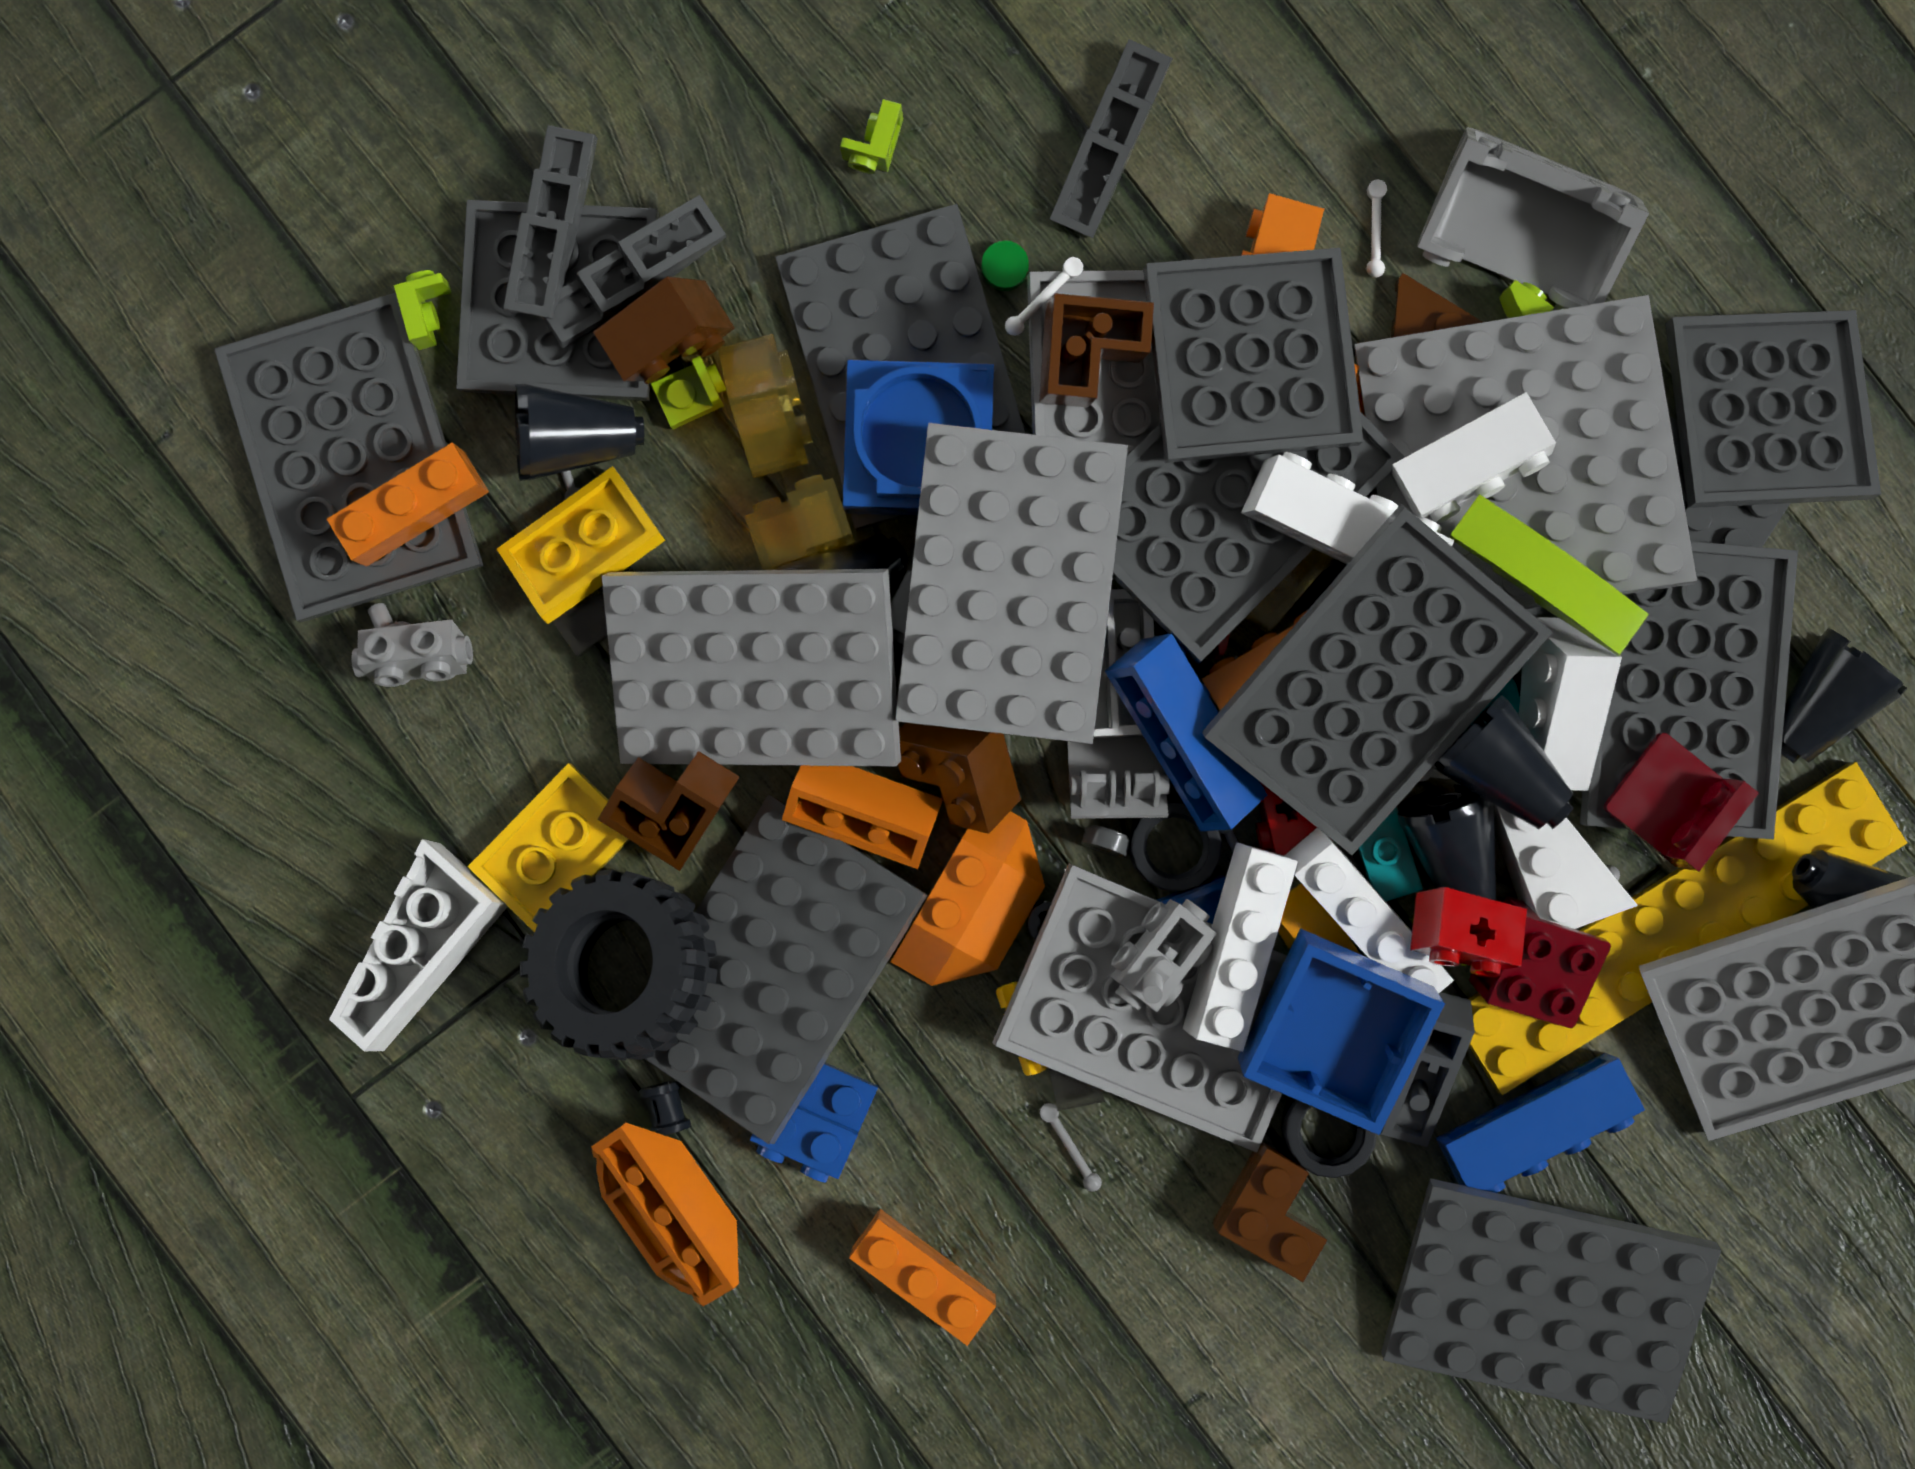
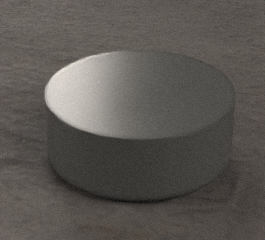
M1089 825L1085 829L1081 844L1110 856L1127 858L1131 840L1128 836L1114 830Z

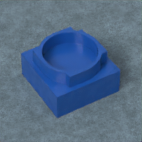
M847 360L843 508L846 514L918 516L928 423L992 430L994 364Z
M1300 928L1247 1037L1244 1051H1240L1237 1058L1245 1078L1380 1135L1445 1003L1434 986Z

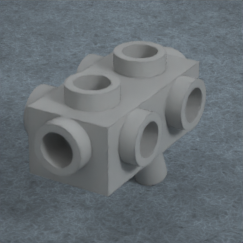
M384 603L375 604L368 609L374 629L358 630V648L353 649L351 656L353 671L357 677L367 676L373 684L395 687L415 679L438 682L449 680L459 674H467V665L472 664L473 661L471 640L468 636L463 635L452 619L410 624L405 621L394 623Z
M1171 899L1165 906L1160 902L1155 904L1142 921L1141 925L1146 931L1135 945L1131 942L1124 944L1112 960V966L1116 970L1111 978L1120 984L1115 993L1138 1011L1144 1003L1156 1012L1163 1005L1167 1007L1172 1004L1183 989L1182 979L1192 966L1195 968L1200 966L1213 949L1211 941L1217 933L1205 924L1210 916L1188 899L1182 905ZM1178 924L1181 929L1180 937L1176 941H1168L1167 935Z

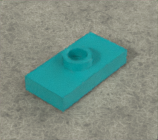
M1397 807L1358 848L1367 881L1385 901L1423 890L1406 835L1398 822Z

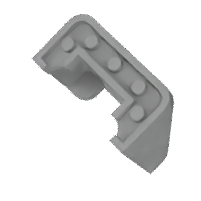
M1467 127L1455 151L1417 245L1418 248L1424 250L1422 254L1424 258L1438 265L1448 267L1451 260L1461 262L1464 259L1512 280L1516 279L1520 283H1531L1548 294L1549 298L1556 303L1555 311L1605 302L1649 212L1640 198L1625 190L1488 133Z

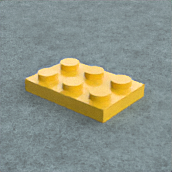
M612 466L498 547L497 551L540 617L547 624H550L603 586L602 575L608 572L624 571L666 540L623 478Z
M568 763L467 867L535 932L538 924L534 923L532 919L539 908L548 910L553 905L549 897L560 887L573 890L571 886L572 880L586 874L594 877L620 851L629 839L598 820L608 799L572 764Z

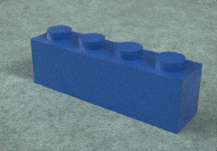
M1172 633L1141 639L1104 671L1200 831L1231 830L1267 796L1259 780L1204 737L1203 730L1219 712L1211 700L1208 689L1200 682L1188 662L1184 648L1175 640Z
M1603 1053L1436 1137V1140L1459 1185L1498 1193L1505 1188L1504 1181L1520 1173L1523 1177L1542 1171L1549 1165L1548 1159L1563 1151L1565 1155L1580 1152L1591 1145V1137L1605 1130L1608 1133H1615L1629 1127L1635 1122L1633 1116L1645 1111L1620 1059L1608 1053Z

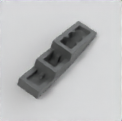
M1128 39L1091 126L1087 129L1050 220L1094 238L1173 58Z
M547 125L540 168L534 169L526 213H521L503 309L553 319L568 270L589 185L598 140L595 134Z
M698 195L618 242V249L577 272V279L562 287L553 319L542 318L560 346L564 348L613 318L667 276L673 277L724 240L726 234L702 197Z

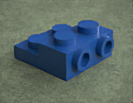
M825 1062L775 1144H767L754 1134H752L750 1141L759 1144L756 1152L771 1161L782 1163L786 1156L802 1163L800 1172L814 1180L826 1183L829 1176L839 1179L876 1094L878 1085Z

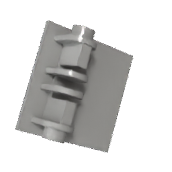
M1144 736L1094 738L1093 744L1067 741L1071 819L1168 818L1167 794H1169V777L1165 775L1164 769Z

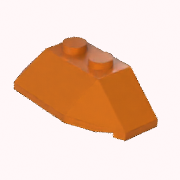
M1010 811L989 834L967 828L892 958L891 963L931 986L998 969L1045 887L1027 820Z
M625 1123L591 1146L593 1157L597 1159L596 1173L601 1197L658 1277L677 1290L692 1295L693 1300L703 1307L731 1291L739 1284L737 1220L682 1141Z

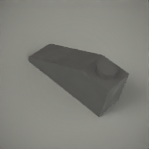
M1442 992L1438 994L1445 1005L1381 1131V1135L1427 1147L1475 1032L1471 1000Z

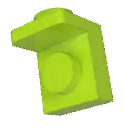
M883 99L879 114L873 112L870 114L864 138L865 141L870 142V145L842 138L840 144L842 159L848 161L850 168L867 174H874L876 169L888 172L904 119L902 105Z
M430 270L415 272L405 278L406 282L396 284L394 288L408 339L418 350L437 346L433 331L440 329L438 315L432 301L425 302V300L449 294L451 289L449 282L441 273L434 274Z
M700 355L691 359L693 365L651 383L672 429H676L724 407L719 393L727 390L716 365L712 364L706 367Z

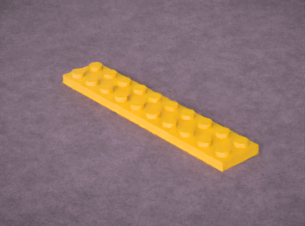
M1849 762L1777 807L1774 840L1730 836L1722 841L1700 872L1678 868L1631 897L1638 906L1581 928L1579 931L1606 939L1611 944V948L1575 1027L1567 1028L1488 1004L1478 992L1468 999L1471 1000L1475 1030L1469 1047L1496 1091L1504 1095L1652 1003L1640 973V965L1792 916L1808 906L1806 901L1794 890L1792 884L1793 867L1803 855L1810 854L1816 850H1824L1872 866L1906 845L1907 841L1858 763Z

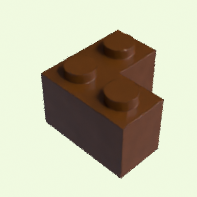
M667 276L593 333L623 381H644L645 384H649L664 376L670 370L667 364L679 355L682 357L688 355L706 357L716 352L725 344L723 337L734 330L735 327L705 280Z
M1054 293L1045 308L1039 403L1088 408L1098 398L1100 360L1140 363L1151 353L1154 302Z
M907 722L899 729L901 762L898 764L901 776L940 786L950 824L989 834L1020 802L1021 797L1004 734Z
M700 751L697 752L678 781L638 757L615 788L598 820L680 871L738 781L739 776Z
M1261 1142L1258 1152H1252L1214 1218L1212 1224L1220 1235L1301 1282H1304L1327 1242V1239L1317 1228L1287 1212L1309 1172L1295 1160Z

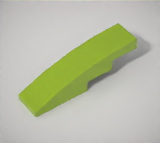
M1480 494L1450 534V538L1455 540V543L1490 564L1495 573L1534 597L1535 603L1617 656H1620L1649 615L1571 555Z

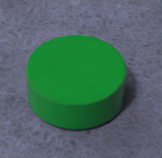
M1004 240L998 241L987 248L982 257L981 270L984 280L988 285L999 291H1011L1018 288L1025 281L1029 269V260L1025 250L1020 245Z

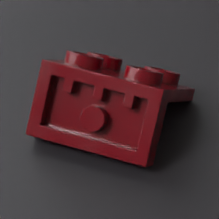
M1658 733L1605 802L1603 808L1675 867L1700 872L1759 792L1745 781L1723 779L1669 734Z
M1506 895L1503 903L1527 909L1522 966L1501 970L1498 977L1471 974L1469 978L1470 983L1488 1004L1567 1028L1575 1027L1610 951L1611 944L1604 938L1541 919L1523 900Z

